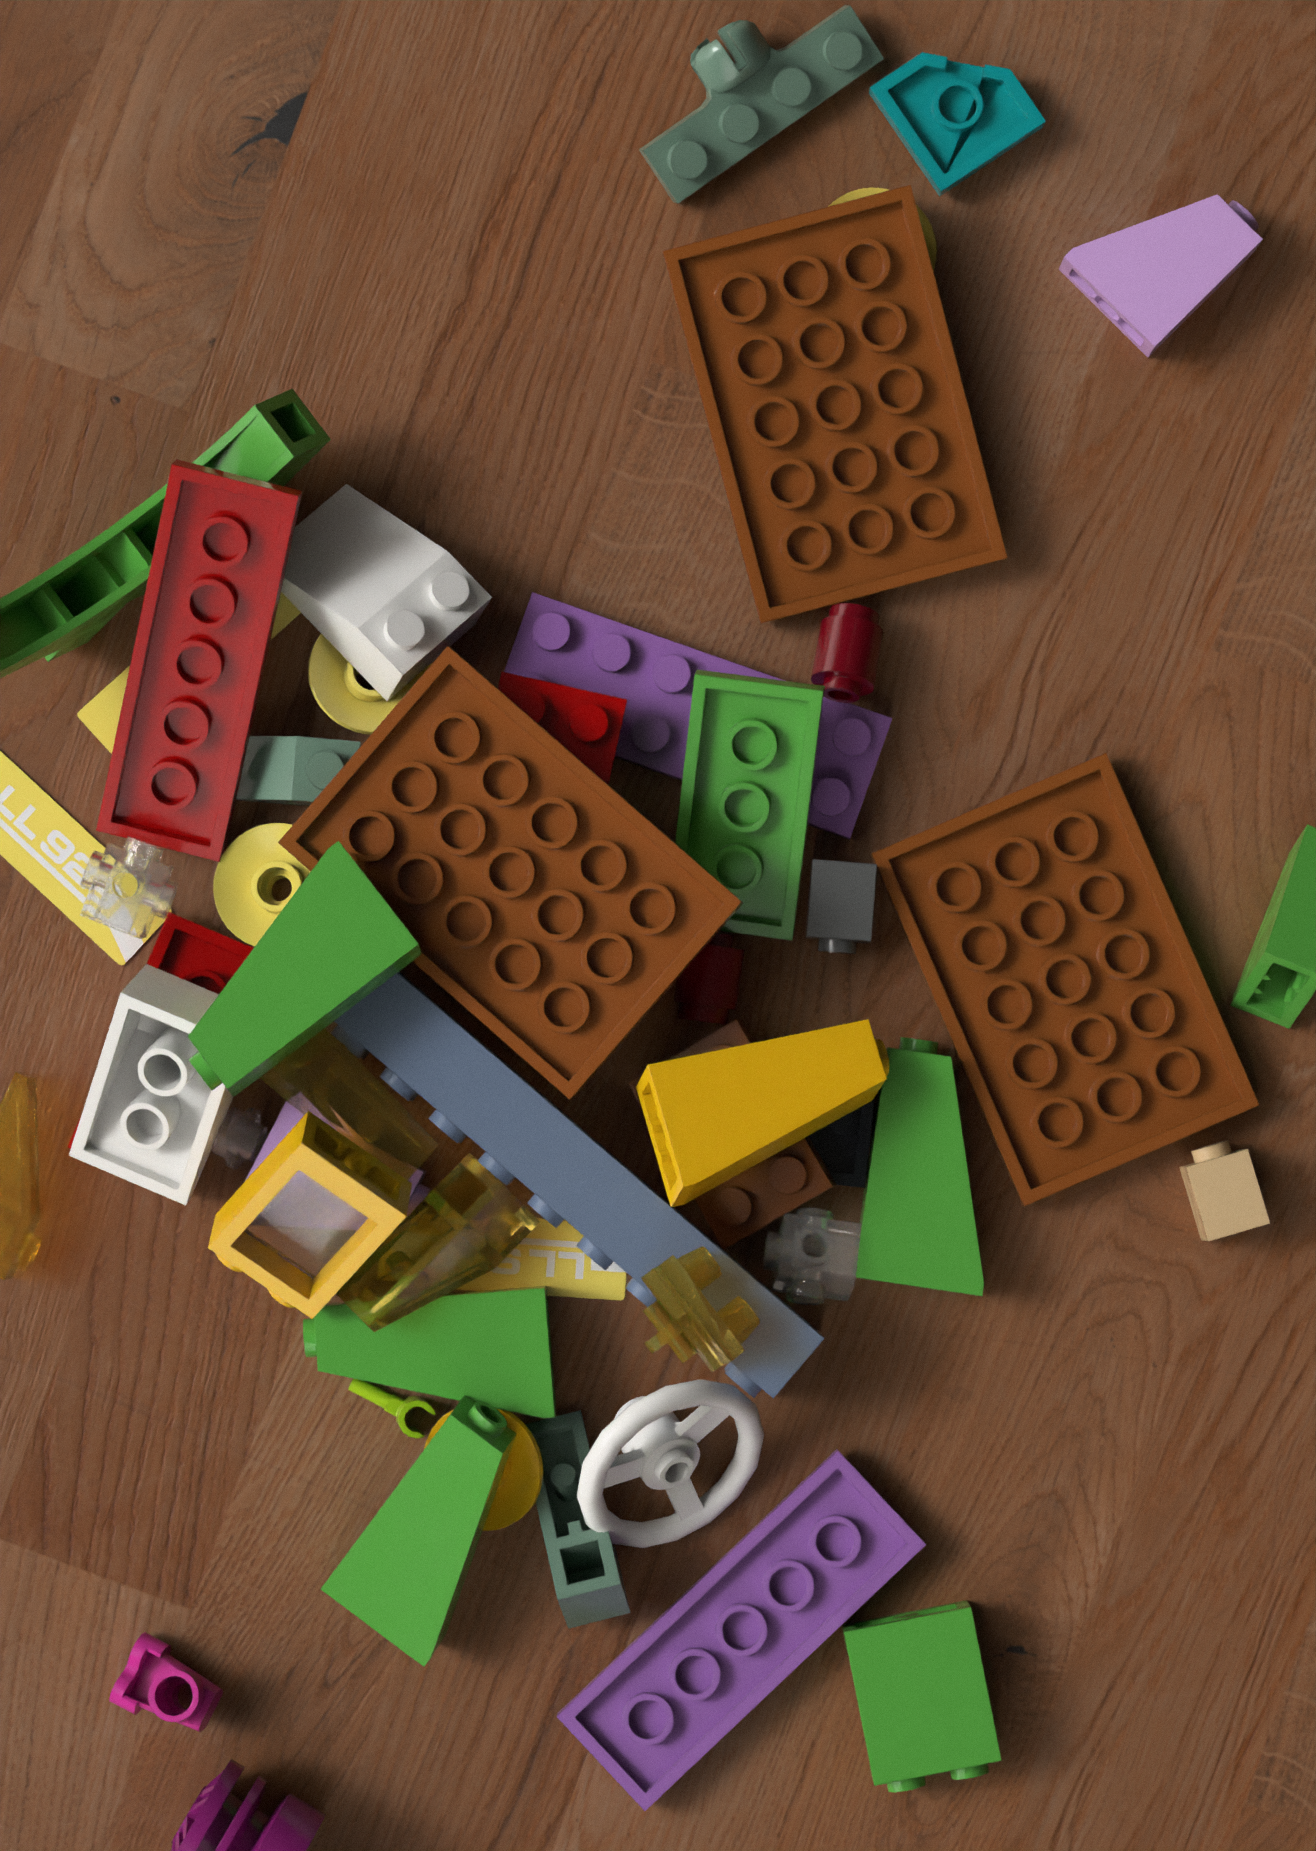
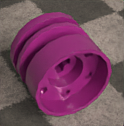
M231 1759L226 1768L207 1786H204L171 1842V1851H306L326 1814L290 1793L279 1803L270 1816L259 1810V1806L268 1780L259 1775L243 1801L231 1792L245 1767Z

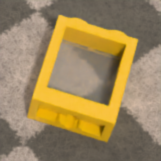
M308 1111L216 1213L208 1248L215 1252L218 1259L226 1267L235 1272H244L266 1287L277 1302L289 1308L295 1307L313 1319L407 1217L412 1183Z

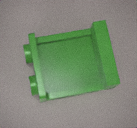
M967 1600L842 1625L874 1786L887 1784L888 1792L908 1791L925 1786V1776L950 1771L951 1779L953 1780L974 1778L989 1773L988 1763L1002 1761L972 1609Z

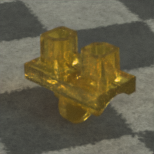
M703 1246L678 1259L672 1255L641 1277L657 1299L643 1310L657 1329V1332L643 1344L651 1354L665 1344H668L681 1363H684L698 1353L710 1371L713 1372L725 1363H730L745 1351L741 1344L760 1324V1319L748 1303L739 1296L729 1301L718 1311H715L701 1291L719 1278L722 1273L718 1263Z

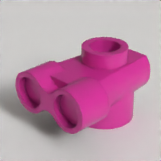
M147 1632L142 1633L130 1652L124 1671L112 1688L109 1701L134 1715L138 1714L141 1709H145L156 1714V1716L164 1721L177 1722L202 1732L207 1727L218 1705L223 1689L171 1656L170 1644ZM189 1683L193 1698L189 1708H184L178 1701V1691L184 1684Z

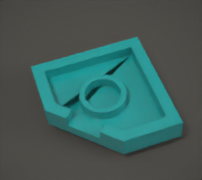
M922 52L870 87V96L939 197L1044 127L1046 120L1011 69L987 64L984 67L949 61L947 60L948 57Z

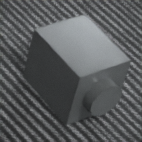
M812 860L805 939L819 940V952L856 954L857 943L868 944L871 942L877 864Z

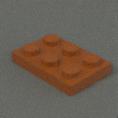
M739 1018L668 1060L755 1043L742 1019ZM641 1076L628 1083L639 1103L640 1100L636 1086ZM807 1136L695 1198V1201L724 1250L837 1184Z

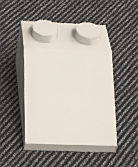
M347 484L295 527L281 592L386 701L390 700L438 658L447 646L450 647L476 624L492 598L447 550Z
M148 964L139 971L120 993L69 1156L187 1205L233 1099V1096L223 1083L212 1091L188 1060L198 1052L189 1040L188 1035L219 994Z

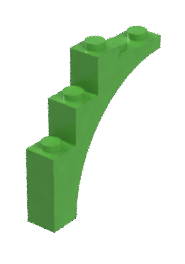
M290 389L254 405L231 429L192 463L285 486L331 439L295 391ZM167 484L83 547L34 579L0 598V678L43 657L49 662L88 643L129 601L145 594Z

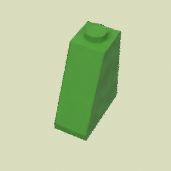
M1308 824L1289 852L1230 1006L1290 1029L1316 991V828Z

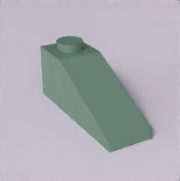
M581 1410L525 1424L534 1436L542 1457L543 1480L536 1500V1506L557 1600L568 1629L631 1613L615 1544L612 1543L609 1531L596 1532L586 1525L577 1498L582 1464L591 1449Z

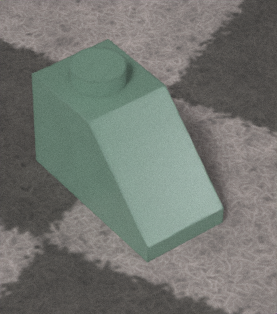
M250 736L236 800L309 807L362 746V743L359 741L302 736Z

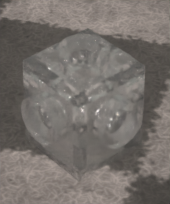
M128 836L124 846L108 843L104 854L94 851L81 880L80 886L89 889V893L80 916L136 938H146L155 915L163 919L166 918L179 883L169 880L174 866L160 861L164 849ZM128 873L132 874L138 883L137 891L133 896L127 895L122 888V880Z
M800 1208L796 1210V1214L785 1213L778 1233L768 1231L766 1236L763 1270L774 1271L772 1291L786 1293L788 1301L802 1305H821L824 1303L825 1298L848 1301L855 1287L862 1223L834 1220L833 1213L818 1208Z

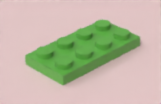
M698 669L695 673L675 843L743 902L720 931L793 940L825 686Z

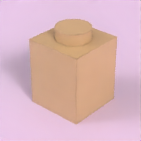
M1227 1140L1191 1151L1194 1163L1179 1168L1202 1241L1209 1242L1270 1224L1248 1149H1238L1231 1152Z

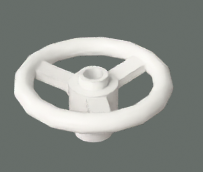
M703 1379L664 1386L647 1396L636 1397L628 1401L619 1409L614 1420L601 1431L583 1461L577 1498L586 1525L596 1532L609 1531L613 1544L646 1548L677 1541L711 1523L739 1497L758 1466L764 1431L756 1404L733 1385ZM699 1406L682 1422L673 1413L676 1410ZM730 1415L734 1418L738 1431L734 1457L720 1480L699 1498L690 1479L700 1458V1450L697 1443ZM641 1477L648 1487L656 1490H666L676 1513L668 1517L645 1522L622 1520L607 1509L603 1497V1489Z

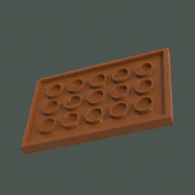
M911 185L663 251L760 624L1008 558Z
M449 646L444 649L278 842L309 871H312L327 849L339 841L418 942L422 955L413 962L569 1100L574 1099L743 904L738 897Z
M1107 753L871 853L874 864H877L879 876L1022 1206H1027L1259 1106V1102Z

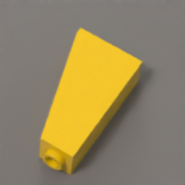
M869 1019L648 1064L636 1089L670 1207L688 1203L871 1102L889 1074V1058L883 1041L881 1039H874Z

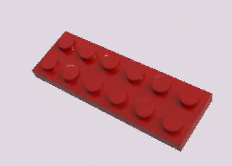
M178 459L172 463L96 831L220 862V858L226 849L303 491Z

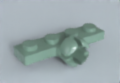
M850 5L842 6L779 50L769 46L754 22L738 20L724 26L717 33L735 63L716 39L709 42L708 38H706L696 47L691 54L690 64L706 88L705 101L699 108L639 149L674 203L678 204L884 59Z

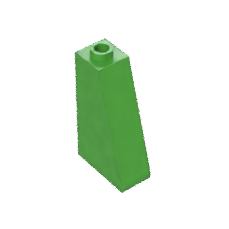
M339 841L327 849L188 1035L189 1040L198 1050L188 1060L212 1091L223 1083L233 1097L422 955L418 942Z
M900 1037L899 1049L886 1048L889 1058V1074L878 1091L852 1276L854 1278L983 1296L984 1278L952 1058L950 1056L937 1055L938 1042Z
M547 1286L327 1303L313 1319H303L306 1357H317V1367L320 1372L461 1401L464 1395H466L474 1402L482 1401L496 1409L539 1418H551L556 1415Z
M464 1395L321 1588L323 1592L423 1667L431 1659L447 1633L516 1437V1433L507 1427L506 1419L497 1409L482 1401L474 1402L466 1395Z

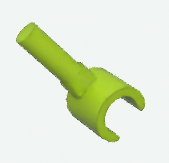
M353 1379L348 1388L349 1391L380 1406L384 1411L395 1416L402 1432L408 1437L416 1439L425 1436L422 1431L405 1424V1415L411 1408L422 1407L427 1412L436 1416L431 1404L420 1396H409L402 1399L395 1394L387 1393L367 1381Z

